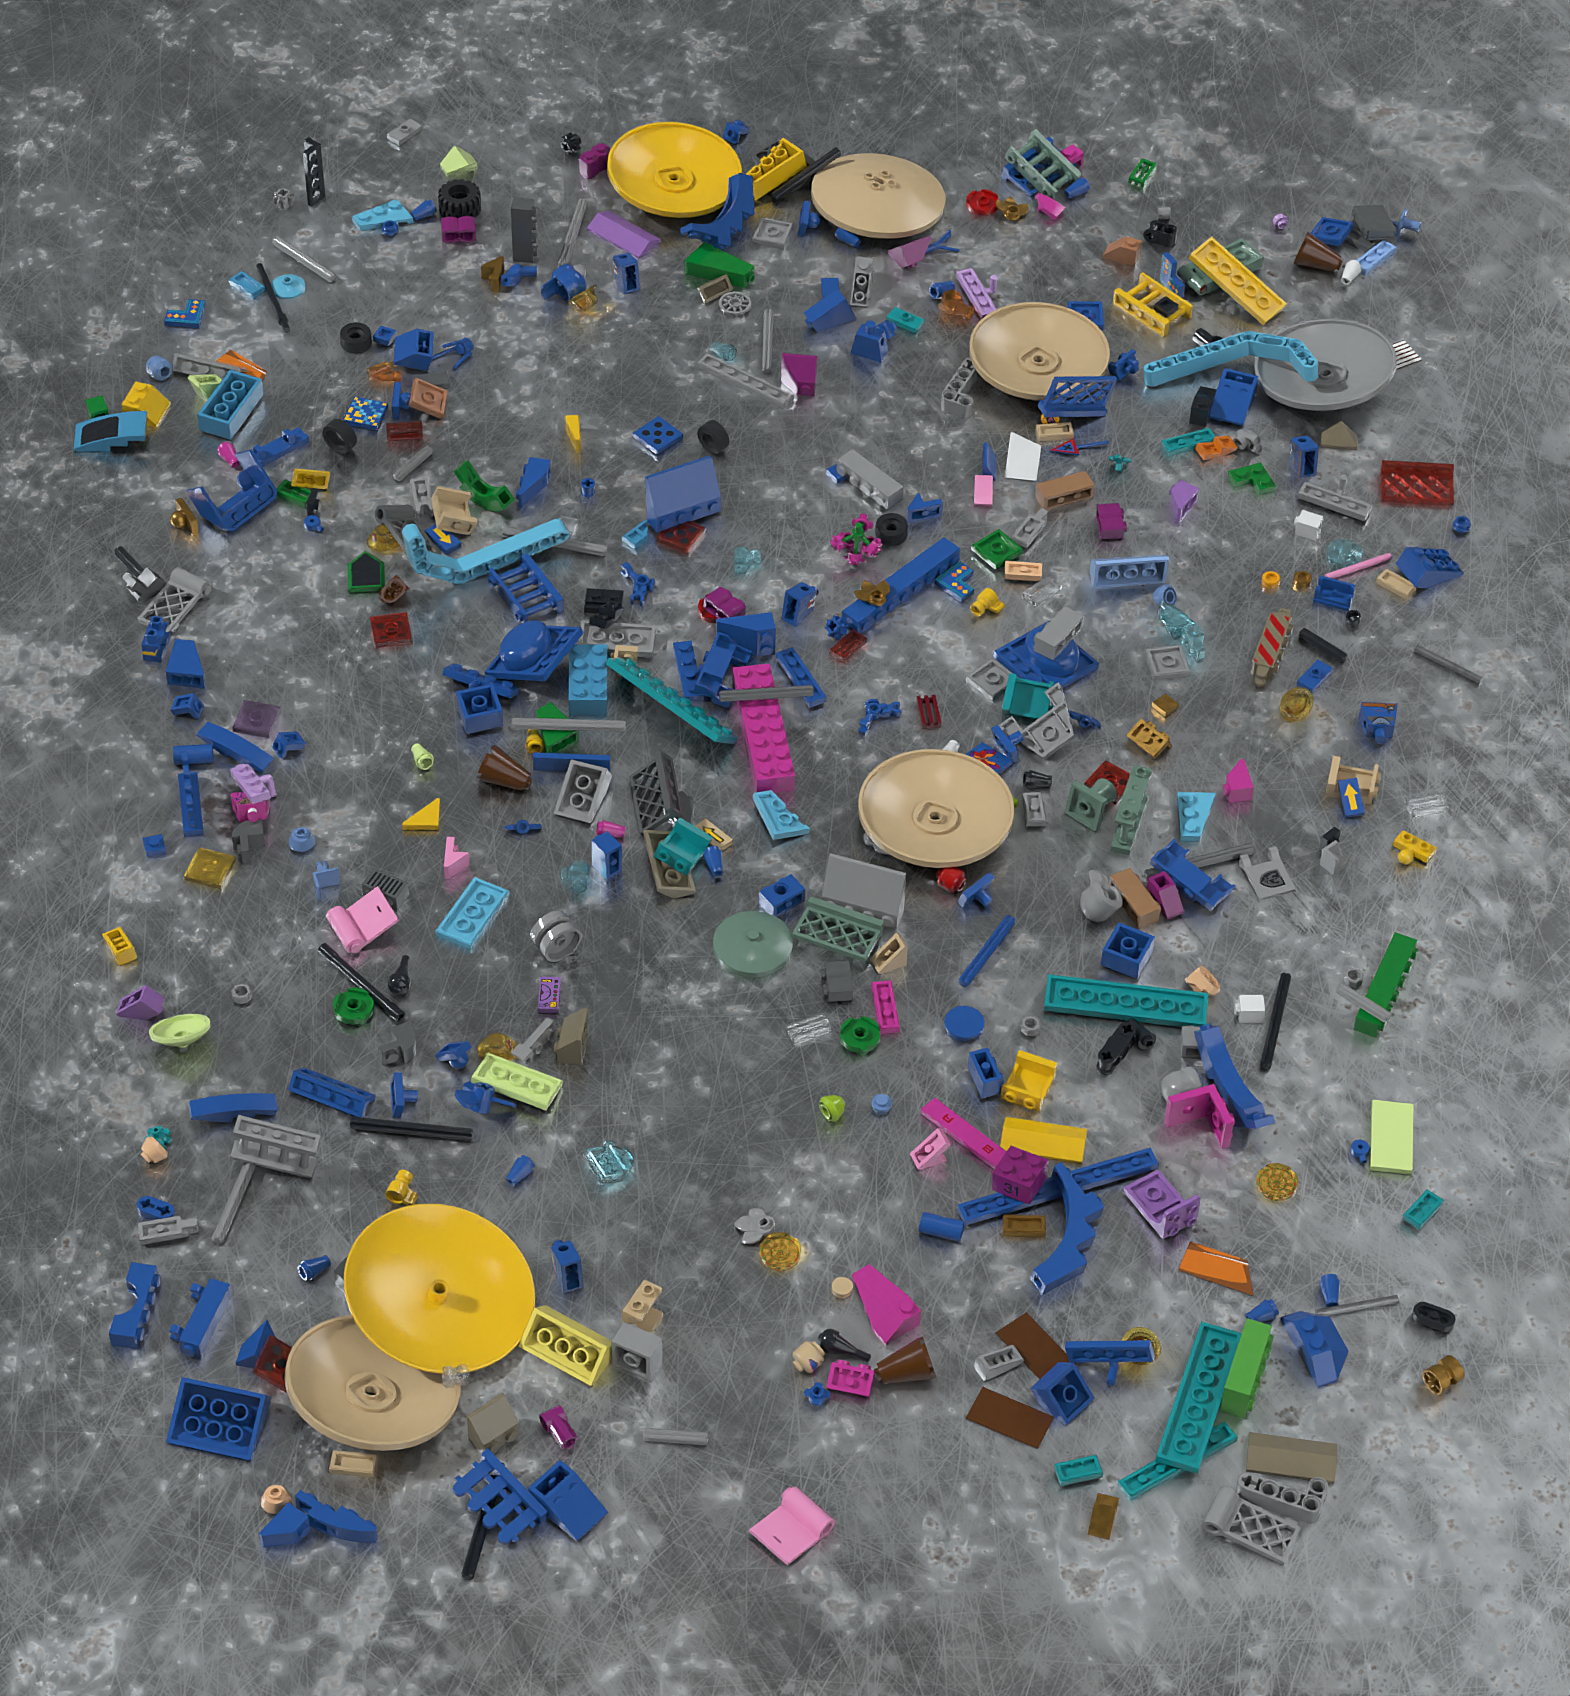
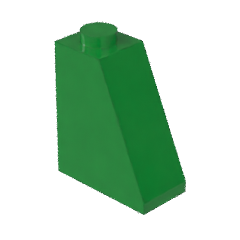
M551 702L536 710V718L568 719ZM538 730L544 742L545 753H560L579 742V731Z

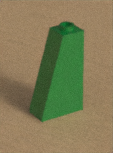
M703 242L684 260V273L687 275L714 280L727 274L731 285L745 288L755 279L754 265L706 242Z

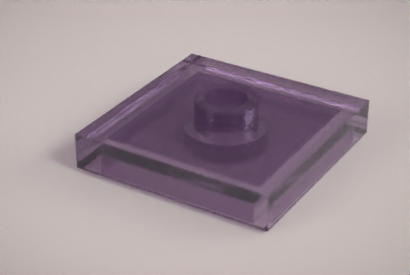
M244 700L233 724V732L270 738L280 715L281 706Z

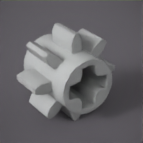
M282 188L274 192L273 204H277V208L286 210L293 206L294 194H290V190Z

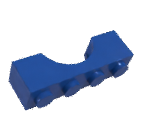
M131 1262L126 1283L128 1292L133 1294L137 1301L129 1311L114 1315L109 1331L112 1346L137 1349L139 1341L143 1340L144 1323L149 1321V1308L155 1302V1288L159 1287L161 1282V1275H158L157 1266Z

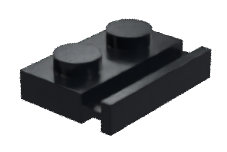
M587 588L584 613H598L599 607L607 602H615L618 606L622 607L624 591Z

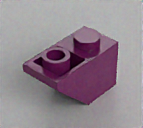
M1163 871L1149 877L1147 888L1153 899L1160 904L1161 913L1166 920L1183 914L1184 909L1176 885L1168 874Z

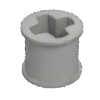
M1170 206L1157 207V220H1170Z

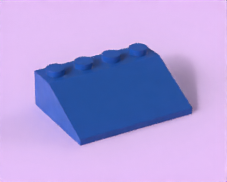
M706 456L645 477L647 520L656 532L721 511V494L711 456Z
M181 1377L166 1442L252 1460L267 1419L272 1397Z

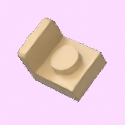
M616 645L615 652H611V658L621 657L625 660L630 658L636 661L638 665V646Z

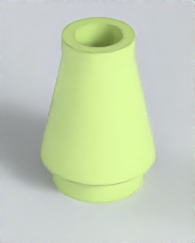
M414 744L411 751L416 766L423 770L429 769L433 765V755L423 748L421 744Z

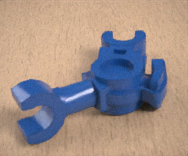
M625 562L621 565L624 569L621 571V574L624 577L629 576L634 584L630 603L633 604L635 600H640V606H643L644 595H647L648 588L650 592H653L655 579H649L648 576L643 574L638 575L633 571L632 566Z
M878 699L867 700L864 705L866 707V716L860 720L859 725L861 727L858 732L866 734L871 721L877 720L880 717H890V715L900 717L902 713L900 702H893L887 705L885 703L880 704Z

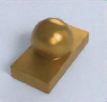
M183 498L176 499L177 511L173 512L170 516L171 524L176 528L187 526L192 535L197 534L199 531L197 518Z

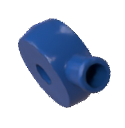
M310 515L304 519L306 530H318L320 533L324 531L319 517Z
M1355 1140L1350 1146L1351 1154L1355 1158L1360 1159L1362 1164L1367 1163L1366 1157L1370 1152V1146L1364 1140Z

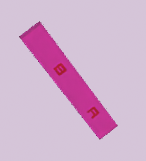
M935 1097L921 1108L920 1113L943 1129L944 1132L993 1169L996 1168L1005 1155L1006 1151Z

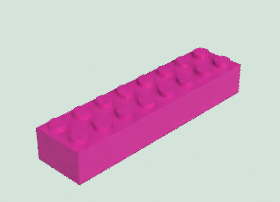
M770 663L733 667V689L775 687ZM778 698L736 701L756 793L772 790L774 793L795 791V773Z

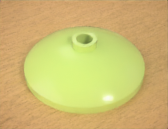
M201 1014L177 1015L154 1024L149 1030V1035L156 1043L183 1048L205 1035L210 1029L211 1023L207 1016Z

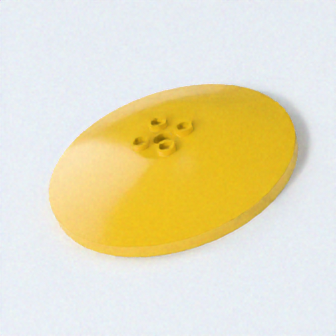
M679 122L650 123L628 131L614 143L609 152L607 162L609 180L621 197L646 212L676 218L701 216L723 207L727 199L729 178L742 173L738 155L724 139L704 128Z

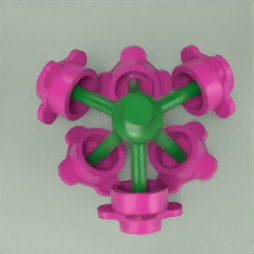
M864 513L860 514L859 518L852 520V525L854 526L852 533L840 532L835 537L832 535L833 540H830L831 547L834 550L838 549L839 552L844 548L849 550L848 555L844 556V559L849 560L848 563L852 565H859V562H865V559L862 558V553L858 551L859 542H862L861 550L863 553H867V557H876L882 551L881 547L883 544L879 538L875 539L872 536H865V532L873 528V522L869 521Z

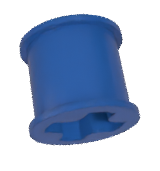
M591 478L583 479L581 481V494L584 497H592L595 494V481Z

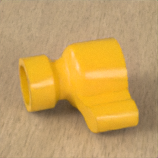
M985 588L977 596V601L970 605L971 612L978 617L985 612V609L992 611L994 614H999L1005 608V604L999 600L998 595L990 588Z
M399 1170L395 1177L396 1180L390 1182L385 1196L395 1204L414 1205L418 1195L408 1187L414 1177L407 1170Z

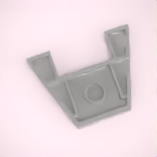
M1059 682L1045 691V694L1055 707L1022 730L1013 716L999 725L1002 731L1008 735L1020 731L1024 738V741L1020 743L1044 760L1076 738L1063 689Z

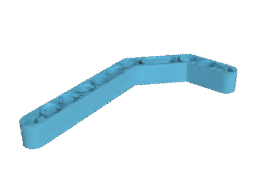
M1245 331L1148 363L1144 366L1143 371L1145 384L1153 387L1252 355L1290 362L1305 381H1315L1318 378V361L1299 339Z
M554 519L461 558L454 559L427 551L425 539L417 525L408 524L402 530L407 558L415 572L455 584H463L489 573L490 568H493L495 571L521 560V556L526 553L530 556L563 543L570 537V533L561 519Z

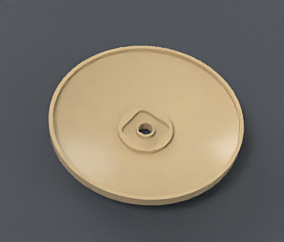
M874 153L853 154L835 159L815 174L811 188L812 201L824 218L846 231L873 238H902L926 231L935 225L943 215L946 200L945 192L940 182L923 167L899 157Z
M1042 302L1016 303L992 311L975 326L969 344L970 359L974 368L983 379L1005 393L1031 400H1045L1054 377L1104 376L1110 357L1108 341L1094 322L1072 309ZM1092 382L1085 387L1088 389L1089 387L1094 385L1095 382ZM1058 383L1056 389H1058L1065 383ZM1075 383L1074 385L1070 386L1071 389H1073L1080 383ZM1069 388L1061 392L1060 395L1062 396L1070 391ZM1082 388L1081 390L1076 392L1075 395L1077 396L1078 394L1085 391V389ZM1057 395L1051 400H1056L1059 396Z
M923 749L896 755L878 765L867 776L861 787L858 813L863 829L869 838L886 853L902 861L919 866L948 868L976 862L994 852L1005 841L1012 828L1014 802L1004 780L983 762L954 751ZM933 817H938L939 819H938V820H933V819H931V818H933Z
M352 1315L329 1319L305 1332L292 1347L285 1368L287 1394L299 1415L311 1427L328 1438L351 1447L366 1450H399L430 1440L450 1423L457 1410L461 1394L459 1373L439 1374L426 1372L396 1361L379 1350L363 1334ZM365 1392L374 1393L375 1395H368Z

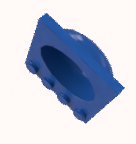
M526 621L513 628L504 637L500 644L499 654L484 673L498 679L546 681L575 643L578 642L583 631L581 627L546 626L541 621Z
M1047 622L1000 647L993 653V657L1010 672L1017 674L1018 678L1049 684L1050 681H1054V685L1059 682L1062 689L1099 667V663L1078 646L1073 639L1054 660L1035 652L1034 637L1043 630Z

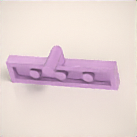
M973 268L956 271V278L980 319L997 310L989 297L990 294L996 292V275L990 277V288L984 289Z
M239 764L235 768L230 769L232 778L252 804L276 796L272 775L267 774L258 777L249 764Z

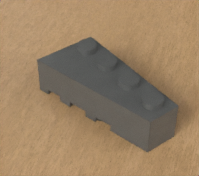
M513 197L511 205L513 261L533 263L535 256H538V221L536 220L537 207L534 204V199Z

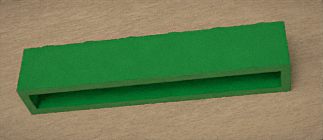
M1394 932L1365 996L1390 1013L1393 1009L1391 1004L1392 1002L1396 1003L1400 993L1398 988H1403L1406 980L1404 975L1405 973L1409 974L1411 970V960L1416 959L1419 951L1416 948L1417 939ZM1360 1008L1353 1030L1376 1038L1379 1031L1383 1032L1386 1023Z

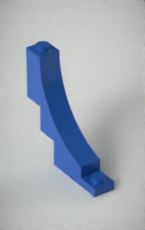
M1212 1023L1201 1025L1200 1030L1194 1031L1205 1075L1207 1079H1214L1220 1097H1223L1226 1103H1228L1230 1113L1234 1116V1127L1258 1129L1274 1124V1116L1265 1114L1263 1104L1252 1095L1239 1076L1226 1048L1220 1026H1212Z

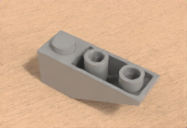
M856 256L850 306L867 307L874 268L873 258Z

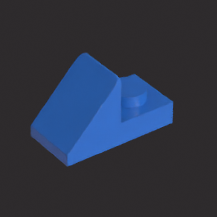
M918 493L907 508V522L912 523L942 517V500L936 499L923 502L920 493Z

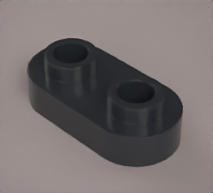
M1427 1302L1417 1303L1412 1312V1317L1417 1323L1442 1332L1452 1330L1456 1320L1455 1315L1451 1311Z

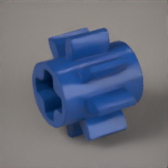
M887 319L876 325L877 328L885 331L886 340L896 335L894 330L898 328L894 321L890 323Z
M833 615V619H827L825 629L829 632V637L841 639L842 635H847L846 632L849 626L845 623L846 618Z

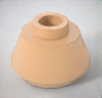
M151 1136L145 1139L141 1147L143 1152L140 1155L148 1163L151 1161L157 1163L166 1159L168 1153Z
M280 1485L269 1486L261 1497L262 1508L270 1514H278L288 1502L290 1504L292 1502L290 1493Z

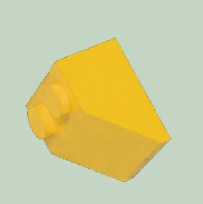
M136 381L121 404L122 412L147 411L146 426L155 428L158 427L171 405L170 401L154 386Z

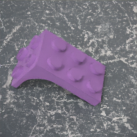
M1159 1169L1124 1187L1126 1196L1162 1239L1177 1234L1179 1230L1190 1227L1197 1221L1201 1198L1195 1195L1184 1200Z

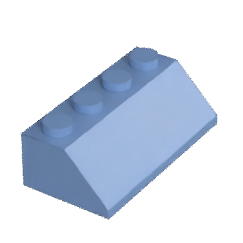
M1163 554L1091 559L1089 572L1093 588L1166 583L1169 556Z

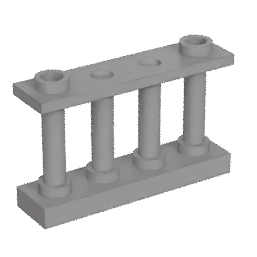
M238 1115L232 1137L240 1138V1140L235 1139L230 1159L312 1179L317 1159L310 1158V1156L315 1157L321 1135ZM248 1141L260 1143V1145L249 1143ZM269 1146L280 1148L281 1150L270 1148ZM289 1151L300 1153L302 1155L290 1153Z

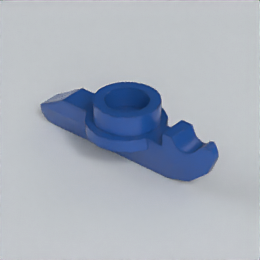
M1068 710L1070 717L1077 720L1079 726L1083 728L1090 725L1093 728L1102 727L1097 719Z
M519 820L517 824L507 825L503 828L517 830L518 833L525 834L529 829H541L542 825L529 824L526 820Z

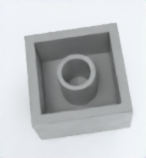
M623 1321L611 1341L612 1365L651 1382L662 1364V1338L653 1332L649 1333L640 1329L635 1324H628Z

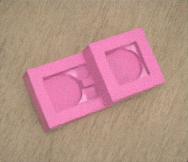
M975 475L974 507H992L993 476Z

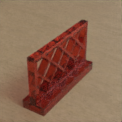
M1382 460L1380 466L1381 502L1453 506L1454 464ZM1385 477H1393L1396 480L1390 484ZM1403 478H1411L1414 481L1408 485ZM1421 479H1429L1432 482L1426 486ZM1439 480H1449V483L1443 486ZM1398 482L1405 487L1401 491L1394 487ZM1416 483L1423 488L1419 492L1412 488ZM1434 484L1441 489L1437 493L1430 489ZM1390 489L1396 495L1385 496V492ZM1408 490L1414 496L1406 497L1403 493ZM1426 491L1432 497L1424 498L1421 494ZM1445 492L1449 496V500L1442 499L1439 495Z

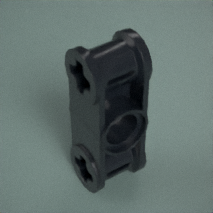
M1121 1023L1112 1036L1108 1038L1098 1053L1099 1061L1096 1065L1098 1073L1110 1075L1119 1063L1124 1060L1135 1043L1136 1026L1133 1023Z

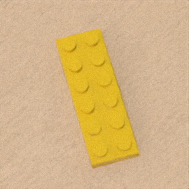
M1212 236L1188 257L1263 326L1287 305L1285 301Z

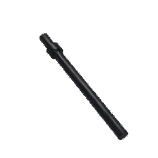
M258 263L256 268L277 314L278 324L282 326L285 333L290 332L288 318L282 311L263 264Z

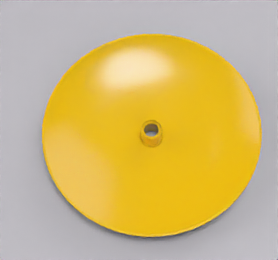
M416 1204L398 1208L382 1215L368 1225L357 1237L345 1264V1297L349 1310L360 1330L379 1350L402 1364L426 1372L439 1374L466 1373L498 1362L519 1344L535 1308L533 1277L528 1263L517 1245L507 1234L489 1220L455 1206Z

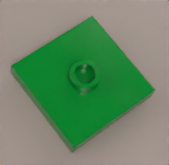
M1000 529L972 544L971 550L995 570L1005 565V561H1011L1023 554V548Z

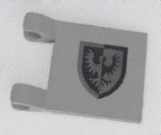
M1276 846L1269 848L1267 856L1270 861L1252 866L1248 854L1240 856L1239 865L1245 871L1260 901L1296 891V887L1280 859Z

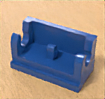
M1320 575L1313 602L1349 611L1356 585Z

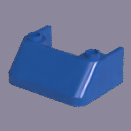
M252 449L235 454L244 469L237 477V483L241 491L220 507H216L203 486L186 491L200 515L226 532L236 530L271 503L277 496L274 484Z

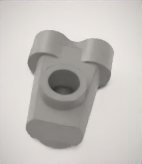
M1239 429L1237 431V436L1233 441L1238 449L1243 450L1245 447H1248L1255 454H1259L1262 451L1260 436L1254 434L1251 430Z

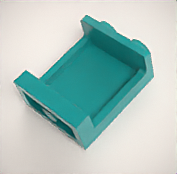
M1009 673L1002 705V714L1032 720L1039 719L1054 707L1045 694V691L1054 685V681H1050L1049 684L1017 678V674Z
M679 817L673 830L663 842L658 844L654 857L687 876L705 854L704 850L709 847L713 837Z

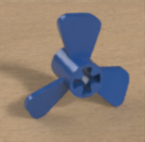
M471 1081L463 1084V1090L457 1089L454 1095L464 1108L471 1109L477 1113H489L492 1101L512 1108L517 1106L515 1103L493 1097L495 1088L487 1083L477 1082L474 1084Z

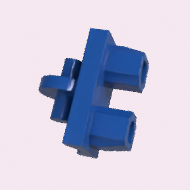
M1131 349L1128 353H1121L1117 362L1112 361L1108 364L1109 373L1114 374L1117 381L1122 380L1129 373L1135 374L1138 372L1139 361L1136 360V350Z

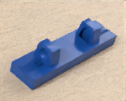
M299 427L292 431L286 429L282 431L281 437L262 447L259 444L254 446L253 452L262 467L308 443L309 436Z

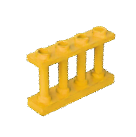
M1143 272L1139 275V284L1128 292L1123 291L1119 287L1114 290V305L1163 338L1168 335L1170 322L1181 315L1188 320L1192 317L1193 305ZM1142 290L1149 293L1140 301L1133 297ZM1166 296L1179 304L1176 312L1164 318L1154 308L1150 309L1146 304L1155 298L1161 300Z

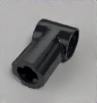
M1202 328L1197 329L1192 337V340L1200 346L1223 339L1220 336H1212Z

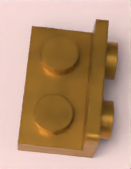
M1142 718L1126 734L1132 742L1154 759L1166 747L1169 749L1172 747L1169 741L1171 738L1165 732H1158L1156 730L1157 727L1151 721L1145 722Z

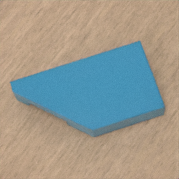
M645 519L623 535L622 541L635 550L647 542L648 520Z

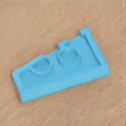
M397 199L352 216V221L360 231L381 228L387 220H392L397 225L400 222L414 223L413 217Z
M772 790L753 793L752 799L773 840L809 834L810 828L806 824L803 825L795 813H790L785 808L786 804Z
M1177 792L1180 841H1200L1216 793Z

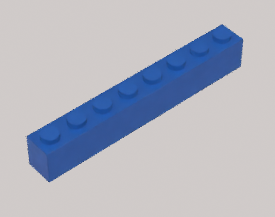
M945 537L940 539L885 579L890 586V592L886 595V602L883 605L874 606L867 601L858 599L842 611V618H846L845 623L849 626L848 629L859 635L872 624L880 621L887 613L892 612L898 605L906 602L913 594L918 593L924 586L932 583L935 578L957 564L960 560V548Z

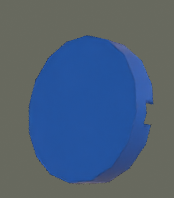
M958 1006L951 1009L946 1014L944 1020V1028L949 1037L961 1042H969L971 1039L979 1038L985 1026L983 1015L975 1008L969 1006Z

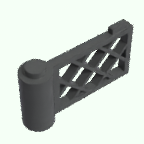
M379 505L376 507V521L380 524H385L405 553L406 549L402 538V530L406 524H415L425 539L426 548L433 553L441 555V550L437 545L433 544L414 518L415 510L411 505Z

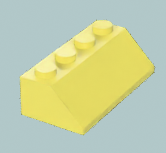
M546 1305L534 1308L518 1346L590 1386L596 1382L612 1359L611 1340Z

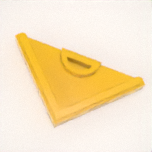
M436 798L402 823V829L439 830L440 798Z

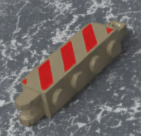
M1280 607L1277 613L1272 612L1268 616L1252 659L1250 671L1253 676H1256L1254 684L1258 688L1263 687L1267 680L1272 679L1273 674L1278 673L1280 665L1278 660L1282 661L1283 648H1287L1289 637L1287 636H1291L1294 627L1291 624L1292 616H1290V609Z

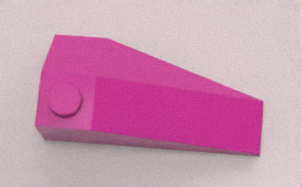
M868 1264L852 1274L858 1294L863 1301L865 1312L868 1314L871 1322V1328L885 1346L920 1325V1308L906 1293L874 1267Z

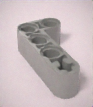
M970 357L963 361L941 394V410L963 419L972 416L973 398L966 394L977 380L979 374L974 368Z
M1246 1472L1239 1476L1236 1491L1240 1498L1254 1505L1312 1524L1317 1522L1320 1517L1329 1485L1325 1479L1314 1477L1309 1481L1306 1492Z

